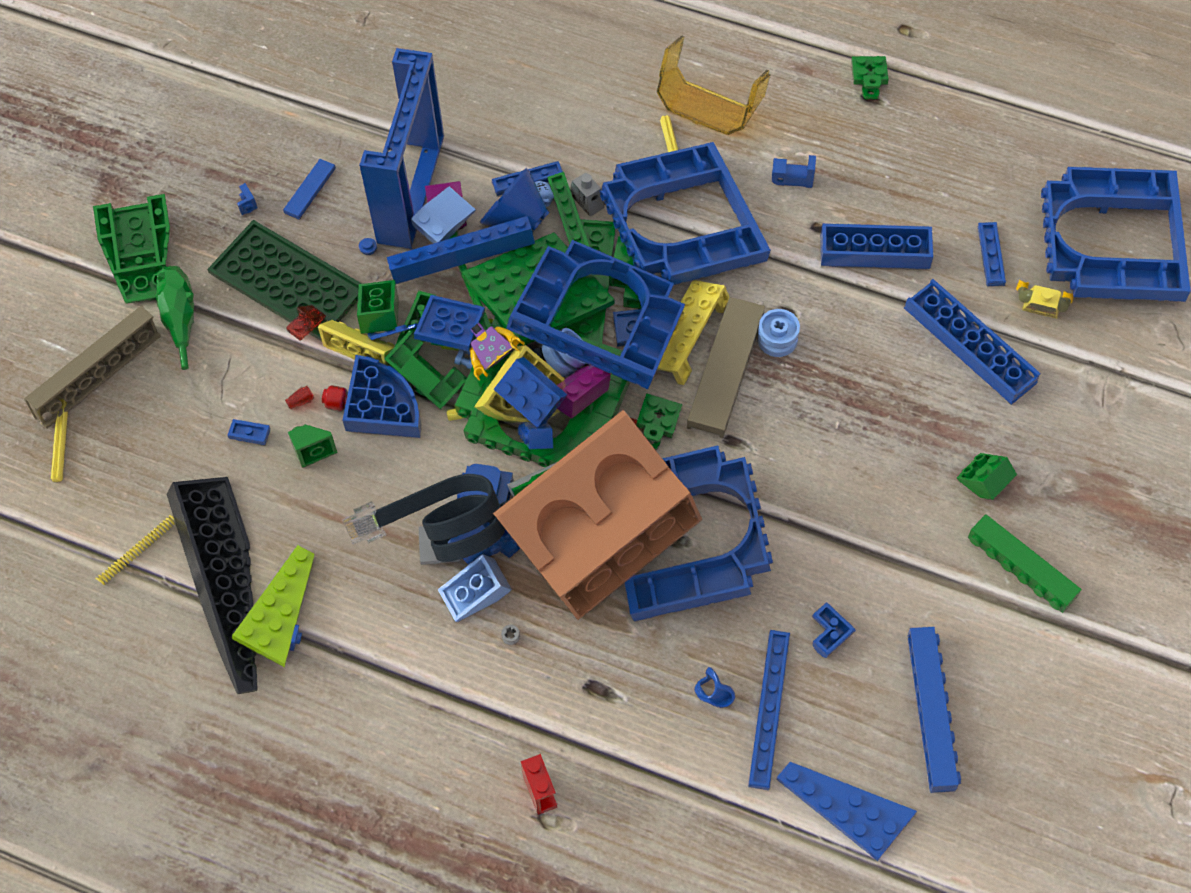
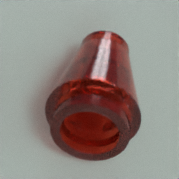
M307 385L305 387L301 386L285 401L291 410L311 403V400L315 397Z

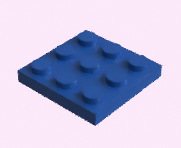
M431 295L414 332V339L469 351L471 342L475 338L470 329L477 323H481L485 307Z

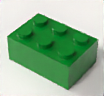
M395 280L359 284L357 318L361 334L396 330L395 327H398L399 296Z

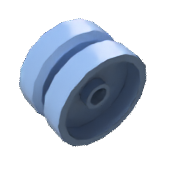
M774 309L765 313L759 322L757 339L761 350L773 357H783L792 353L798 343L800 330L798 318L793 313L784 309Z
M569 328L561 330V332L582 340L580 336ZM542 345V352L546 362L562 377L570 376L577 368H581L586 364L568 356V354Z

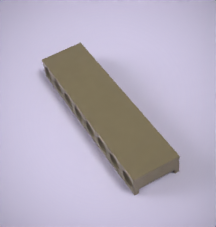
M729 297L687 419L688 429L692 427L718 434L720 438H724L758 335L759 322L765 311L764 305Z
M141 305L25 397L24 401L33 417L46 428L50 427L56 421L57 414L59 417L63 413V408L61 409L62 402L59 399H64L67 402L64 408V412L67 413L160 338L161 334L157 332L153 322V315ZM149 331H153V336L148 339ZM134 342H138V343H139V348L136 349V350H134V348H135V343H134ZM120 354H125V359L119 362L121 359ZM104 365L111 366V370L108 373H105L106 366ZM90 377L96 378V382L93 385H90L92 382ZM79 388L82 390L81 395L75 397L77 394V391L75 389ZM46 412H50L52 414V418L50 420L44 421L42 415Z

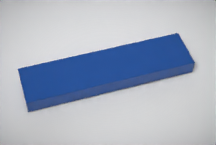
M319 159L283 209L284 213L299 220L336 169L335 165Z
M559 161L529 169L534 182L542 181L547 183L549 182L547 177L563 172ZM522 171L493 178L492 184L496 195H503L505 190Z
M997 222L978 223L986 285L1005 286L1006 278Z

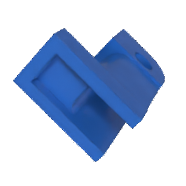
M809 155L808 166L787 164V159L774 158L772 182L781 186L789 185L812 188L816 156Z

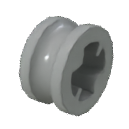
M506 625L502 629L501 635L505 644L514 645L520 639L519 629L515 625ZM507 632H515L514 638L510 639V636L507 638Z

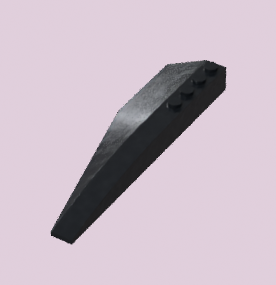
M228 477L172 482L167 492V498L196 591L217 649L237 695L255 692L258 690L257 667L255 665L256 652L232 639V635L253 607V595L251 591L252 577L250 575V543Z

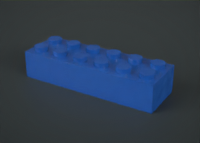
M822 223L820 235L821 266L931 268L933 260L932 227Z

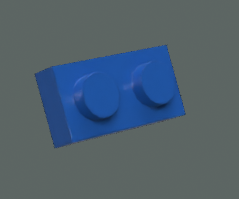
M233 419L227 436L232 440L266 445L271 428L269 425Z

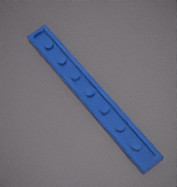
M770 630L748 784V787L770 789L790 637L788 632Z

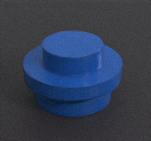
M365 238L359 243V250L365 255H372L377 249L376 241L372 238Z

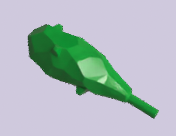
M167 266L157 274V307L161 322L168 330L176 348L179 349L181 369L187 370L189 365L186 347L189 345L191 327L194 323V293H192L189 278L179 266Z

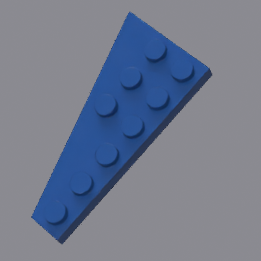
M789 762L776 779L877 861L917 812L793 762Z

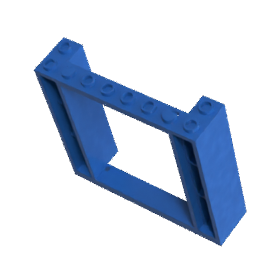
M396 48L392 65L399 102L383 153L364 150L359 166L377 244L412 249L417 229L412 225L411 218L425 204V186L431 184L445 135L432 53ZM406 145L421 146L422 151L411 188L409 189L403 155Z

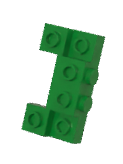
M411 329L384 359L408 383L413 384L415 390L420 395H425L439 409H442L464 385L467 377L455 366L444 377L417 353L426 341L414 339L415 331Z

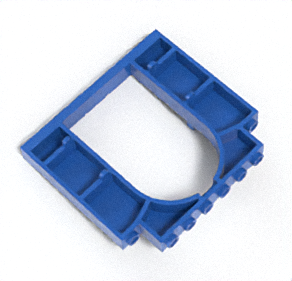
M714 142L616 164L615 172L613 173L614 180L604 182L602 185L600 198L605 202L608 214L612 215L614 227L618 229L620 239L627 247V254L633 259V265L651 274L661 273L663 279L673 282L674 285L768 261L771 250ZM719 181L741 224L740 227L680 242L658 243L641 236L634 228H628L627 211L636 202L652 196H656V200L660 201L664 200L665 193Z
M1067 167L1066 173L1062 175V181L1047 180L1045 188L1041 190V198H1044L1042 213H1045L1043 228H1046L1044 242L1047 243L1045 257L1049 258L1046 272L1050 275V281L1070 282V290H1073V297L1077 298L1091 297L1186 302L1191 289L1177 171ZM1109 207L1168 210L1173 260L1087 256L1075 251L1066 244L1060 233L1056 232V223L1063 214L1074 208H1100L1099 213L1106 214Z
M572 240L565 253L550 246L547 247L513 309L506 329L649 389L685 304L669 298L674 285L673 282ZM589 274L611 276L628 284L635 294L638 295L641 312L620 356L550 327L569 289L578 278L580 279Z
M717 445L662 458L692 496L709 492H723L732 495L746 506L751 519L743 540L734 549L723 555L634 575L627 580L625 588L630 615L633 621L751 595L750 588L754 587L751 576L771 571L770 564L773 563L771 551L767 552L766 550L769 541L767 534L762 532V528L765 527L763 516L758 514V510H761L759 498L754 496V492H757L755 480L751 481L750 475H753L751 463L747 464L745 457L726 461L724 451L720 452Z

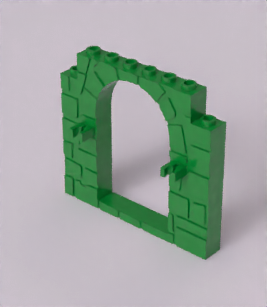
M494 318L491 327L504 328L501 325V323L496 318ZM580 337L583 341L617 356H620L623 351ZM512 352L492 368L490 367L489 370H485L488 376L486 377L482 373L479 376L480 381L475 377L472 366L470 374L455 403V408L459 416L463 418L469 417L463 430L467 441L473 444H483L491 450H501L509 456H519L524 461H533L545 468L560 461L617 415L630 382L611 373L609 390L572 419L570 418L563 432L553 439V448L529 449L526 444L513 440L501 429L497 419L485 415L474 407Z

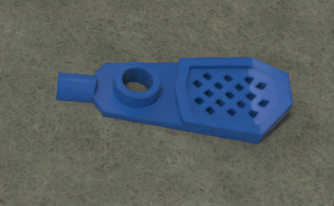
M418 324L409 325L408 328L406 325L395 327L396 330L384 333H368V337L371 340L383 338L416 328Z

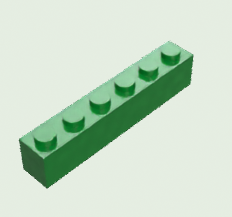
M987 514L970 530L968 538L973 545L980 547L986 552L988 557L998 561L1006 571L1013 573L1022 584L1032 588L1037 596L1047 600L1055 610L1063 613L1081 592L1082 589Z

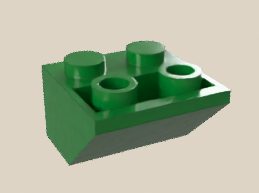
M980 453L962 470L957 480L978 497L994 500L1016 477L1017 473L1008 457Z

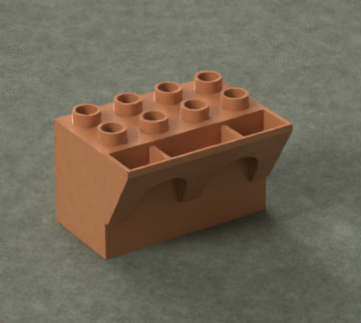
M624 410L493 513L577 620L702 521V517L689 490L669 469Z

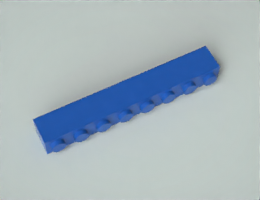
M528 216L389 256L387 261L393 280H395L396 284L535 244Z
M935 627L910 628L907 637L930 793L953 792L961 784V775L959 771H956L958 755L956 751H953L955 736L954 732L950 731L949 725L952 722L951 712L947 711L946 705L949 702L948 692L944 691L943 685L946 683L945 673L941 672L940 666L943 664L942 653H938V646L940 645L939 634L935 633Z

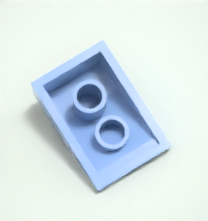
M449 186L425 204L411 218L412 225L434 244L449 239L476 209Z
M483 554L438 589L455 622H459L494 604L512 590L495 559Z

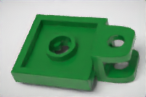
M852 56L853 84L862 85V95L865 99H878L880 94L879 88L881 85H888L889 81L886 56Z
M646 393L636 426L644 429L643 435L647 440L654 442L652 446L657 450L662 436L672 438L682 404ZM655 413H661L663 416L658 418Z

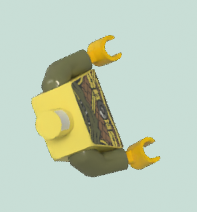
M1020 279L1016 287L1019 300L1024 303L1023 311L1057 319L1059 311L1066 312L1070 303H1073V292L1067 293L1063 291L1061 297L1060 291L1037 285L1027 290L1030 283L1023 282Z

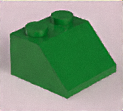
M306 424L294 427L291 431H288L293 449L302 468L338 453L330 431Z

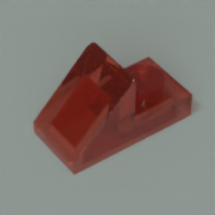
M313 305L297 307L299 315L286 327L287 332L299 341L326 317L324 313Z

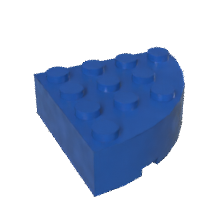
M356 355L342 420L345 431L421 438V419L418 403L406 379L394 368L380 363L379 360Z

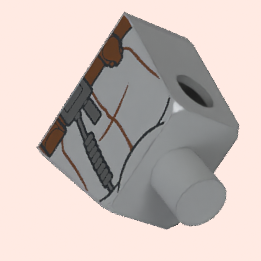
M584 173L572 181L570 190L572 197L589 216L604 209V203L600 198L601 188L592 179L590 174Z

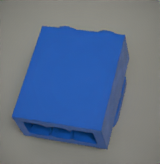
M472 464L467 466L465 473H462L478 474L486 477L492 483L499 504L510 499L511 493L507 484L514 482L513 472L500 471L495 466ZM467 491L457 494V499L469 495L488 496V494L482 491Z

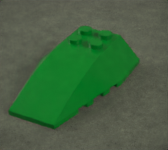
M165 194L148 196V203L114 209L111 203L93 206L98 242L126 304L156 299L157 274L166 267L170 235V222Z

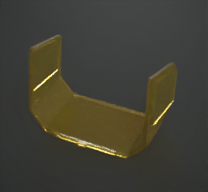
M683 35L665 49L659 73L660 79L657 94L665 108L676 115L691 120L692 123L701 124L726 135L744 129L765 97L771 76L769 70H766L754 81L748 103L745 105L685 80L678 68L685 37Z

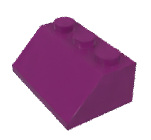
M592 365L579 368L557 385L567 394V397L557 409L572 419L609 390L611 373Z

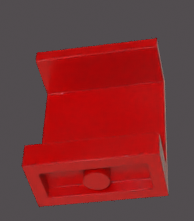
M541 754L520 761L523 778L537 814L540 815L558 808L554 798L556 792Z

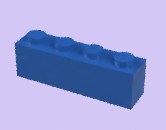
M521 422V424H518V435L529 449L553 448L552 428L547 422L538 428L531 422Z

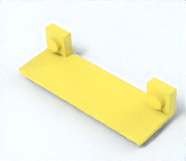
M693 280L681 300V303L685 304L684 309L657 368L658 370L672 372L677 384L684 385L692 372L687 358L714 308L718 313H724L729 300L725 285Z

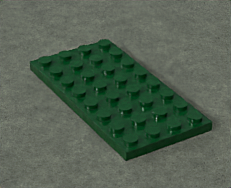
M255 220L250 222L207 269L209 274L321 342L322 339L318 326L330 320L339 322L358 301L359 284H362Z

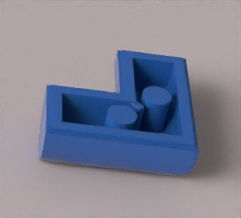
M827 602L812 615V618L825 629L812 643L817 653L824 658H827L856 631Z

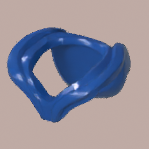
M708 667L705 673L706 677L700 679L695 685L696 695L700 700L719 708L731 705L736 697L734 690L728 685L721 684L716 672L712 667ZM713 679L715 690L711 696H708L704 693L701 685Z

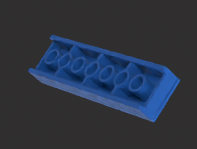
M934 279L913 297L907 299L904 309L1011 405L1038 383L1041 373ZM933 286L939 291V294L934 290ZM946 298H948L951 301L952 305L948 303ZM960 310L964 312L966 317L960 313ZM973 322H975L978 325L979 329L975 327ZM987 334L992 337L993 341L988 338ZM1014 358L1019 361L1020 365L1015 362ZM1028 370L1033 373L1034 377L1028 373Z

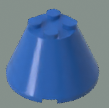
M525 168L505 190L499 200L493 204L480 220L482 225L491 227L528 216L531 228L535 230L542 220L545 219L550 212L543 202L529 169Z

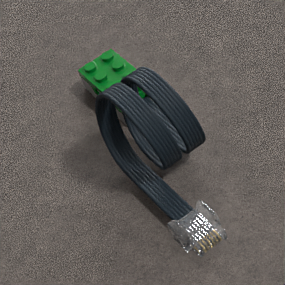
M556 463L507 484L512 498ZM461 474L442 480L377 510L371 501L353 509L355 514L342 521L353 545L365 539L369 544L387 535L383 530V526L450 496L467 491L487 493L488 496L469 495L450 501L430 512L422 520L427 537L431 540V546L436 559L441 562H451L477 554L495 544L503 536L506 529L493 513L509 500L499 504L492 483L486 477L478 474ZM486 522L491 523L484 530L453 543H447L451 538L470 532Z

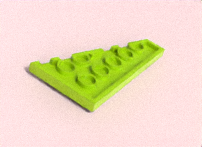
M297 545L232 635L233 640L285 668L294 627L297 624L313 565L314 553Z

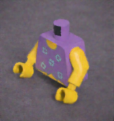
M477 323L470 329L477 337L471 342L472 347L470 349L475 377L479 381V376L482 373L487 377L488 374L485 370H489L490 367L492 368L514 349L519 351L517 349L519 343L523 345L525 343L508 329L490 327L485 330L480 323Z

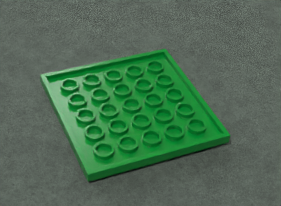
M555 232L535 240V244L511 250L462 271L464 281L505 329L513 309L547 247L550 246L564 253L567 251L568 247ZM592 274L580 279L578 278L569 289L550 327L557 330L565 328L613 306L615 299ZM513 332L525 343L524 345L536 341Z

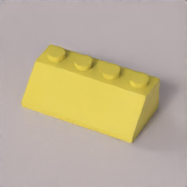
M330 320L318 326L324 347L354 360L356 355H361L379 360L380 363L386 366H391L384 358L395 347L393 343H386L379 338L371 340L367 334H361L359 329L350 328L343 322Z

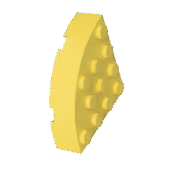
M526 345L517 346L519 351L513 350L474 406L476 409L500 421L511 423L530 422L493 390L515 360L525 357L556 385L565 380L564 377ZM556 409L552 416L559 413L560 411Z

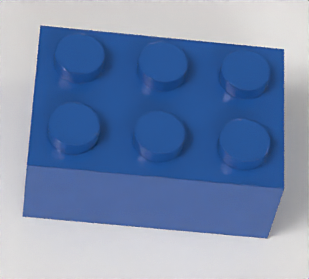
M525 357L516 359L493 389L537 428L546 424L567 397V394Z

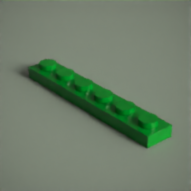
M561 172L547 177L569 244L574 240L590 247L565 173Z

